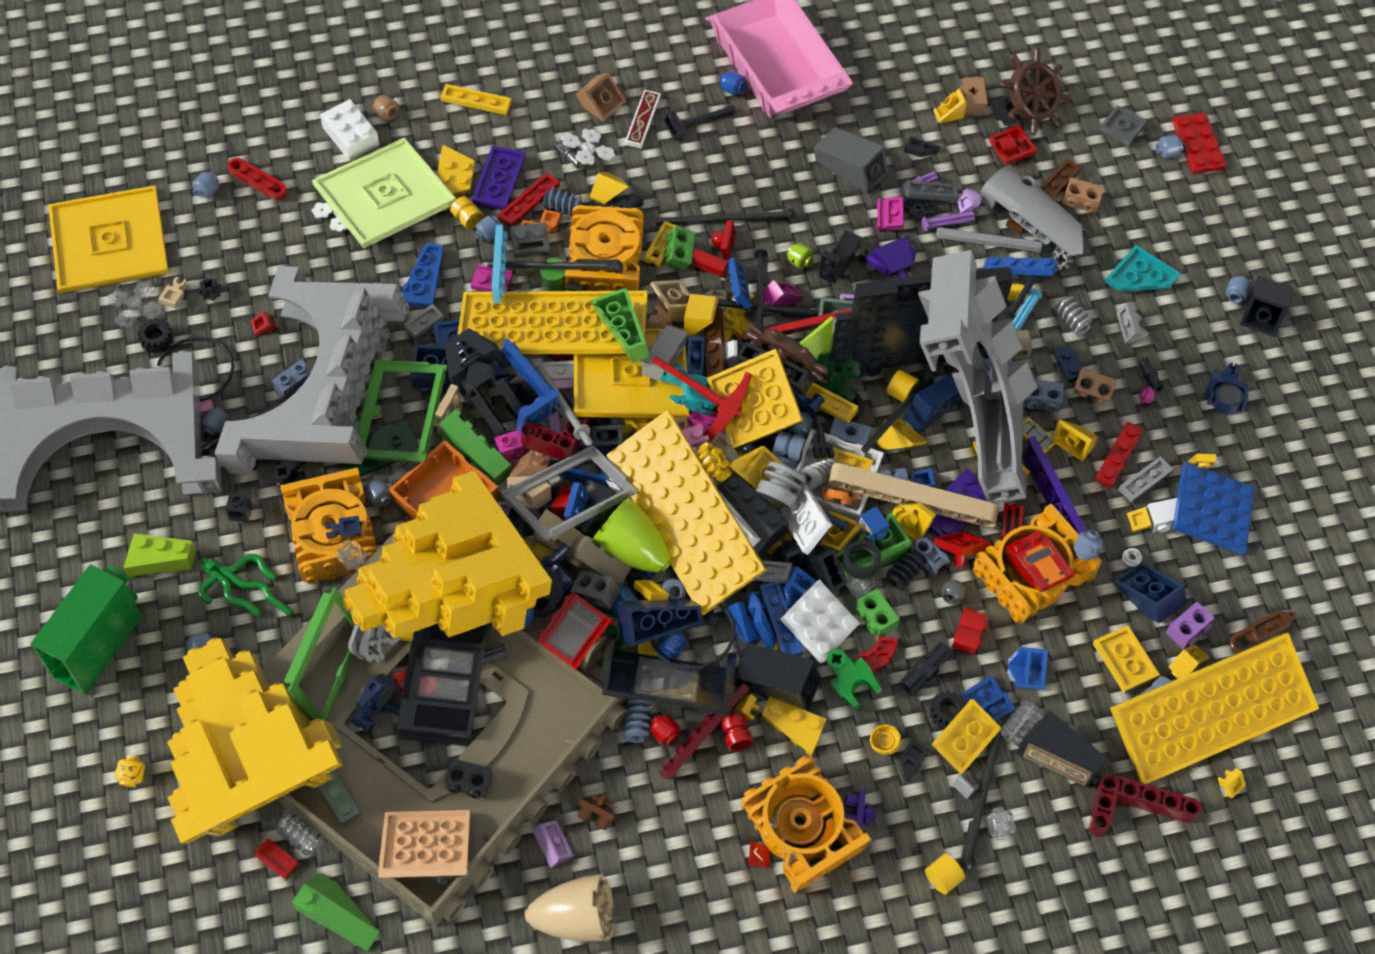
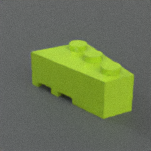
M134 533L123 569L129 579L145 574L151 576L154 573L164 571L170 573L192 569L197 551L193 542L189 540Z

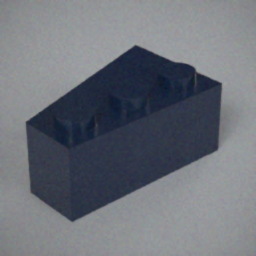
M952 373L916 393L904 420L918 433L925 430L954 405L963 401Z

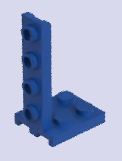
M507 338L503 341L502 354L539 396L535 399L534 403L529 406L525 405L519 410L516 431L521 435V428L524 424L533 423L537 425L557 412L555 406L559 403L557 397L560 396V393L553 389L550 384H546L541 373L538 370H534L529 359L526 356L523 357L517 345L511 343Z

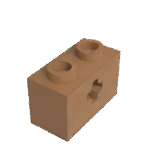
M964 77L962 85H959V89L962 91L967 102L964 115H985L987 97L984 77Z

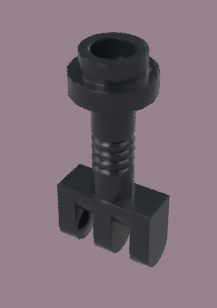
M823 416L814 417L811 424L812 427L816 428L818 444L812 446L813 457L819 458L820 451L821 458H826V455L828 458H833V445L826 444L824 437V426L827 425V421Z

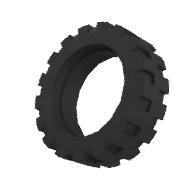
M540 563L552 580L548 604L536 600V606L533 607L534 617L540 616V618L549 616L562 606L565 590L562 588L563 583L559 580V575L556 572L554 573L551 567H546L545 564Z

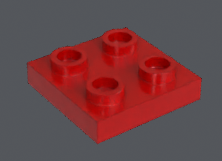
M1020 125L989 137V142L1005 165L1035 155L1037 151Z

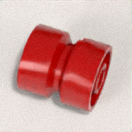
M733 714L722 719L720 724L722 731L727 735L725 741L729 751H740L754 743L751 731L747 730L749 727L745 714Z

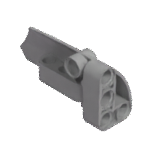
M1007 165L996 172L985 183L980 194L982 195L981 202L987 207L993 209L1000 203L1010 211L1009 215L1016 223L1044 244H1049L1052 241L1071 256L1083 255L1081 224L1038 187L1033 177L1024 176L1011 165Z

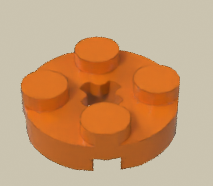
M821 486L820 494L824 500L833 501L837 498L841 499L840 503L847 505L858 502L859 494L857 493L852 496L853 492L833 487L828 489L827 486Z

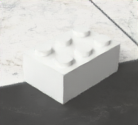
M350 99L320 114L323 129L349 162L379 147L377 132Z

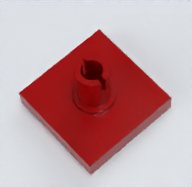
M964 531L934 538L935 546L955 553L954 566L959 568L967 566V555L985 551L990 546L989 541Z

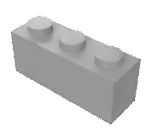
M666 325L663 331L660 330L656 342L652 343L649 348L651 357L641 361V366L643 367L642 375L663 383L659 377L667 373L652 363V360L657 356L673 366L686 345L687 332Z

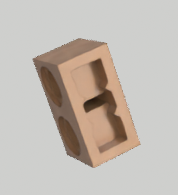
M1070 177L1062 204L1096 213L1104 187Z
M1081 368L1074 390L1077 391L1076 395L1085 398L1089 395L1095 397L1094 401L1105 404V401L1110 402L1117 380ZM1089 379L1091 387L1088 389L1082 388L1080 385L1081 380ZM1099 386H1108L1109 393L1101 395L1098 391Z

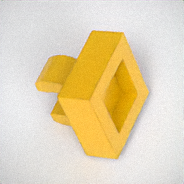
M752 694L743 696L736 704L732 714L742 713L746 715L748 720L754 719L755 717L750 711L751 709L759 711V706L755 704L757 698Z
M1238 769L1232 772L1226 770V778H1218L1219 785L1224 787L1225 795L1233 798L1246 786L1243 772Z

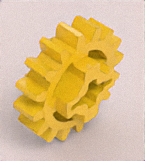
M708 442L697 448L698 458L709 476L715 477L716 481L720 482L731 476V470L728 468L729 462L721 449H717L716 446L713 447L712 443Z

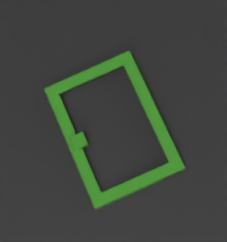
M375 360L357 431L365 445L372 418L380 417L382 406L376 405L384 371L433 373L436 376L418 452L367 449L366 456L363 459L426 462L436 419L435 413L439 406L447 365L429 364L428 362Z
M333 587L331 594L323 593L284 680L285 684H290L288 691L294 697L293 701L310 721L318 718L326 721L340 686L345 681L349 665L354 656L348 650L343 664L340 665L337 671V678L320 714L298 685L335 603L353 628L355 626L350 611L344 608V598L336 587Z

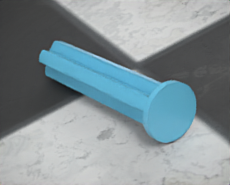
M1036 289L1029 291V296L1013 320L1016 330L1021 329L1037 301L1042 298L1040 291Z

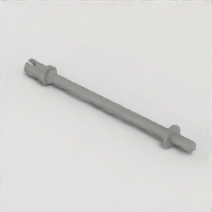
M523 354V356L529 359L534 370H538L541 373L546 384H550L553 389L559 392L542 367V358L538 357L537 354ZM560 393V396L557 397L558 404L575 428L574 437L579 440L582 439L587 446L592 445V439L589 436V426L581 425Z

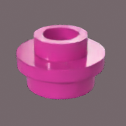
M1152 387L1142 388L1139 393L1140 403L1149 404L1155 395Z

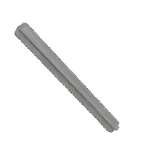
M938 227L936 237L1034 252H1041L1042 242L941 227Z

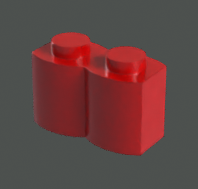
M964 607L952 647L971 654H975L976 649L980 650L984 640L980 638L981 633H986L989 621H986L987 614Z

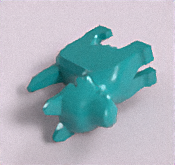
M674 365L676 369L684 372L685 375L709 388L708 377L689 374L685 372L683 365ZM666 372V375L659 377L661 381L681 388L682 396L670 395L672 401L676 404L684 405L693 412H700L710 416L712 409L716 406L715 403L668 372Z

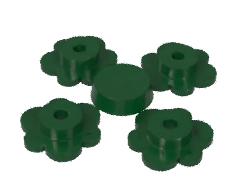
M828 353L825 355L820 354L818 356L819 360H816V362L827 367L828 372L826 374L830 375L827 379L828 384L819 381L816 384L829 390V386L837 389L836 395L852 403L855 399V393L851 392L850 387H842L844 377L853 380L854 377H858L861 374L859 369L860 363L855 362L853 358H848L846 363L841 364L842 370L840 374L839 372H833L836 362L829 361Z

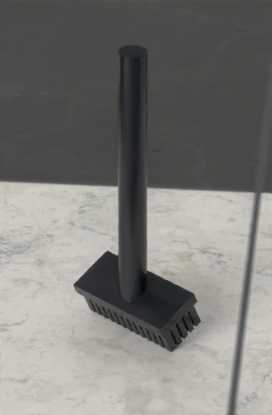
M734 105L682 122L677 113L672 111L667 112L663 121L674 140L683 141L688 133L685 129L686 127L735 112L736 108Z

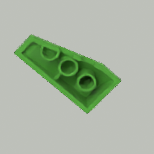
M321 873L307 881L292 901L296 911L367 952L380 934L340 885Z

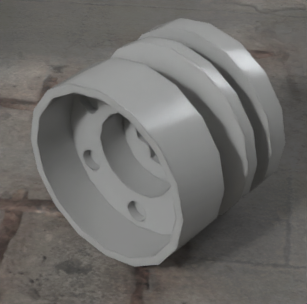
M769 462L767 467L772 471L765 470L764 475L770 481L760 480L755 491L764 499L774 504L792 509L797 496L791 490L801 491L802 487L797 483L804 484L806 478L787 465Z

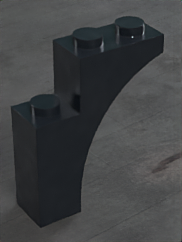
M845 230L831 252L824 250L821 256L819 277L834 284L839 277L843 278L860 248L861 236Z

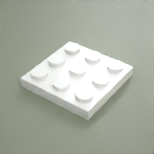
M820 579L780 619L820 664L827 659L830 651L836 649L860 624Z

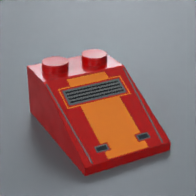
M1039 530L1005 546L1008 565L1040 592H1044L1075 577L1074 572L1050 539Z

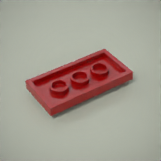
M1206 112L1174 116L1172 123L1177 136L1182 139L1183 152L1191 173L1198 174L1225 170L1227 164Z

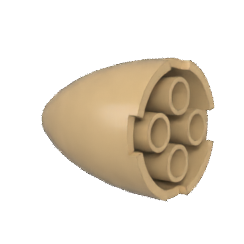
M603 874L560 884L529 904L528 909L525 910V920L529 922L531 927L554 937L585 942L609 941L614 932V923L610 922L612 920L614 903L608 879L603 880Z

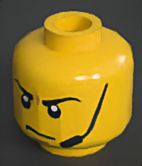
M127 755L126 759L118 761L115 779L119 781L121 786L136 787V784H140L143 780L145 764L139 761V757Z

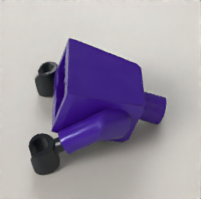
M905 235L903 238L899 236L898 240L877 247L872 254H870L869 249H866L865 255L859 253L861 262L869 263L887 277L896 274L898 279L909 278L906 270L914 265L916 248L909 241V235Z

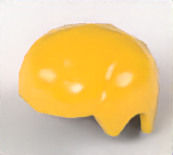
M880 725L872 731L870 744L876 753L884 756L892 755L901 745V735L894 726Z

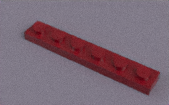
M745 683L734 684L733 699H728L725 715L708 713L701 720L703 724L698 729L695 728L688 735L689 740L685 744L681 743L675 749L676 754L673 758H668L662 764L663 769L659 774L664 779L671 778L744 696L749 690Z

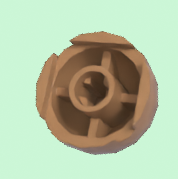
M658 302L647 320L646 328L664 329L666 325L674 327L672 325L673 316L663 304Z

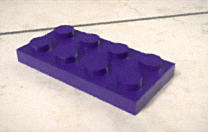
M492 146L472 202L476 205L505 209L510 203L526 158V152Z
M968 468L945 490L987 501L978 476ZM936 514L929 530L939 537L960 532L968 522Z

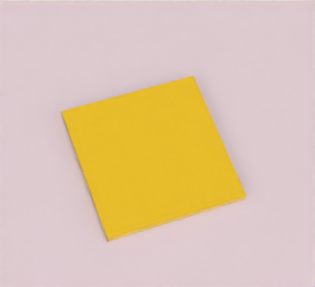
M156 185L48 204L59 294L169 274Z
M646 328L645 342L648 350L651 344L656 342L659 331H663V329ZM686 345L674 365H683L685 372H687ZM573 354L574 414L576 417L657 418L668 410L674 419L683 416L687 417V419L689 418V410L684 405L676 404L670 399V395L682 396L681 388L642 375V360L632 363L626 354Z

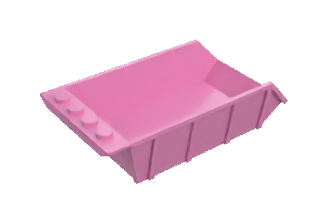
M752 0L705 17L706 21L711 23L718 44L723 47L731 59L733 67L735 66L739 73L745 77L747 88L753 92L761 104L763 112H766L769 118L775 114H785L845 91L853 84L795 0Z

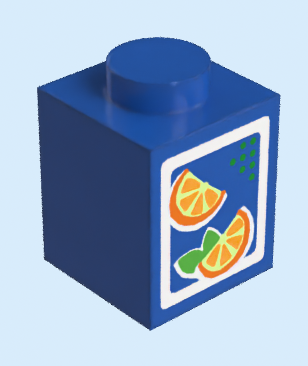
M877 507L861 514L857 525L870 542L875 539L881 540L887 535L889 523Z

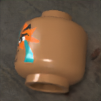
M381 95L374 101L373 110L382 119L391 120L397 116L399 105L390 96Z

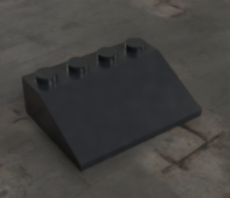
M732 473L730 477L717 487L760 537L761 540L753 547L759 557L789 532V520L736 473Z

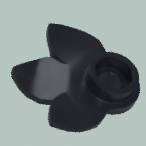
M904 197V207L909 210L910 217L915 220H921L926 214H934L937 211V206L929 204L930 200Z

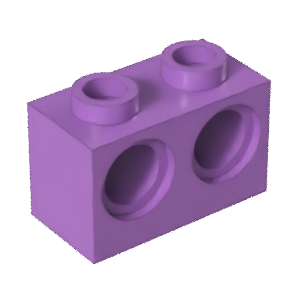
M1196 602L1170 624L1166 634L1184 649L1188 645H1194L1199 640L1198 636L1202 633L1206 635L1213 626L1211 624L1215 618L1202 605Z

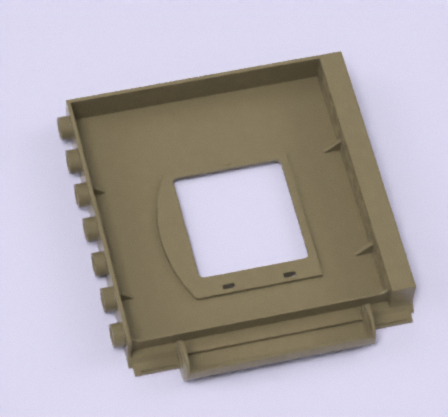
M395 532L362 567L380 561L382 547L394 543L393 535H395ZM359 570L338 590L343 598H345V589L358 585L357 577ZM549 595L540 597L537 600L548 604ZM336 603L331 610L298 685L320 714L337 678V671L340 665L343 664L349 650L348 643L354 629ZM569 610L547 643L572 660L594 627ZM555 612L543 618H540V616L534 617L533 622L524 631L518 630L502 636L498 629L496 630L492 625L491 632L488 631L485 651L502 646V643H504L509 658L504 657L483 664L480 682L505 700L506 705L457 759L492 768L493 775L486 798L480 797V799L471 798L468 794L462 792L459 794L449 792L444 785L447 771L432 788H425L346 727L345 722L358 709L356 703L361 697L369 678H375L381 673L388 676L410 653L411 642L398 640L393 646L388 642L386 644L381 643V652L385 655V658L379 662L372 660L370 663L365 658L360 660L354 655L348 668V674L340 686L326 721L333 724L342 744V747L336 750L343 766L334 771L361 815L342 826L319 786L313 788L303 785L276 800L436 927L443 917L449 922L452 921L465 905V900L461 897L471 884L476 888H480L488 880L494 869L489 863L499 852L508 855L516 847L521 838V834L517 832L527 819L535 823L541 818L548 807V802L544 800L553 788H556L559 792L563 791L575 775V771L571 767L580 757L586 761L589 760L600 747L601 740L597 737L605 727L608 726L614 730L625 718L627 709L623 706L628 702V699L602 695L605 678L601 677L602 667L598 664L605 654L608 638L605 635L598 639L590 648L579 665L581 670L578 672L537 642L540 631L544 627H548L551 623L550 618ZM311 619L262 669L269 687L276 683L285 684L284 680ZM438 650L452 662L474 655L471 653ZM471 669L466 670V672L470 674ZM495 673L502 680H498L493 674ZM457 774L454 775L452 779L455 781H460L463 778V776ZM477 779L472 784L480 786L483 784V781ZM470 810L467 875H454L451 880L447 879L446 885L432 882L433 878L430 876L379 878L378 870L385 812Z

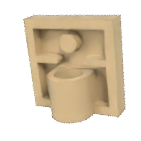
M450 385L435 413L438 434H441L439 423L455 409L461 413V395L456 385Z

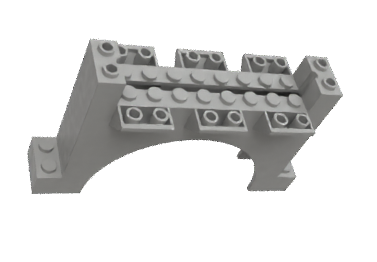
M968 250L933 258L931 290L918 293L929 319L928 324L921 325L920 344L932 371H936L937 359L940 354L944 355L948 364L959 370V372L953 373L952 376L963 402L970 405L977 445L978 480L987 501L1000 503L1027 498V480L1022 470L1023 400L1037 389V385L1027 359L1008 363V360L1022 349L1021 342L1012 319L992 322V319L1006 308V303L996 276L976 280L977 264L972 251ZM977 342H980L986 349L993 367L992 378H990L989 371L986 369Z
M278 266L268 297L285 300L281 313L282 318L302 321L318 331L319 352L316 363L309 377L299 390L278 407L253 418L225 421L214 454L229 474L251 475L256 459L362 464L363 458L367 453V447L357 433L360 421L356 417L355 412L357 407H364L372 370L369 367L371 360H381L382 355L385 353V344L387 339H389L390 331L384 321H404L406 314L409 312V305L397 284L307 282L299 267Z
M186 350L172 353L173 374L170 368L166 366H156L150 369L139 367L135 370H129L130 377H121L120 379H114L111 373L106 371H98L93 374L82 372L70 375L71 382H63L55 385L52 379L47 376H39L36 379L23 378V376H20L18 369L13 366L0 368V513L27 510L29 490L37 472L45 461L68 442L87 434L102 431L133 433L159 446L171 458L176 483L182 484L184 496L223 492L222 470L216 458L202 456L199 366L193 353Z

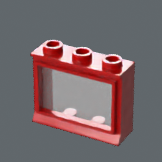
M573 592L565 597L559 612L556 611L550 618L551 623L548 627H544L540 631L537 642L580 672L581 668L579 665L590 648L598 639L604 636L603 632L608 625L611 624L613 626L615 622Z

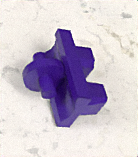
M860 791L857 795L846 794L843 803L844 807L853 808V814L844 812V818L856 821L860 829L862 828V823L863 825H869L870 820L876 819L877 814L871 810V804H865L866 792Z

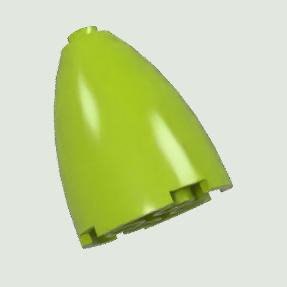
M630 498L624 500L617 507L592 540V543L598 548L600 545L606 548L604 552L610 557L615 556L623 564L635 569L659 573L660 570L665 572L671 564L667 545L659 530L646 513Z

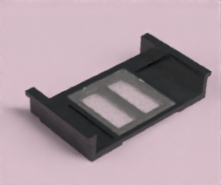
M492 623L449 638L445 631L440 629L438 624L414 632L396 728L399 734L398 739L469 747L473 742L472 728L487 636L488 631L491 632Z
M608 633L601 677L605 678L602 695L630 700L635 698L695 708L697 711L726 714L728 699H733L736 654L728 653L725 668L711 665L700 670H681L667 665L657 656L615 650L616 634ZM666 658L671 663L685 667L704 665L700 663Z

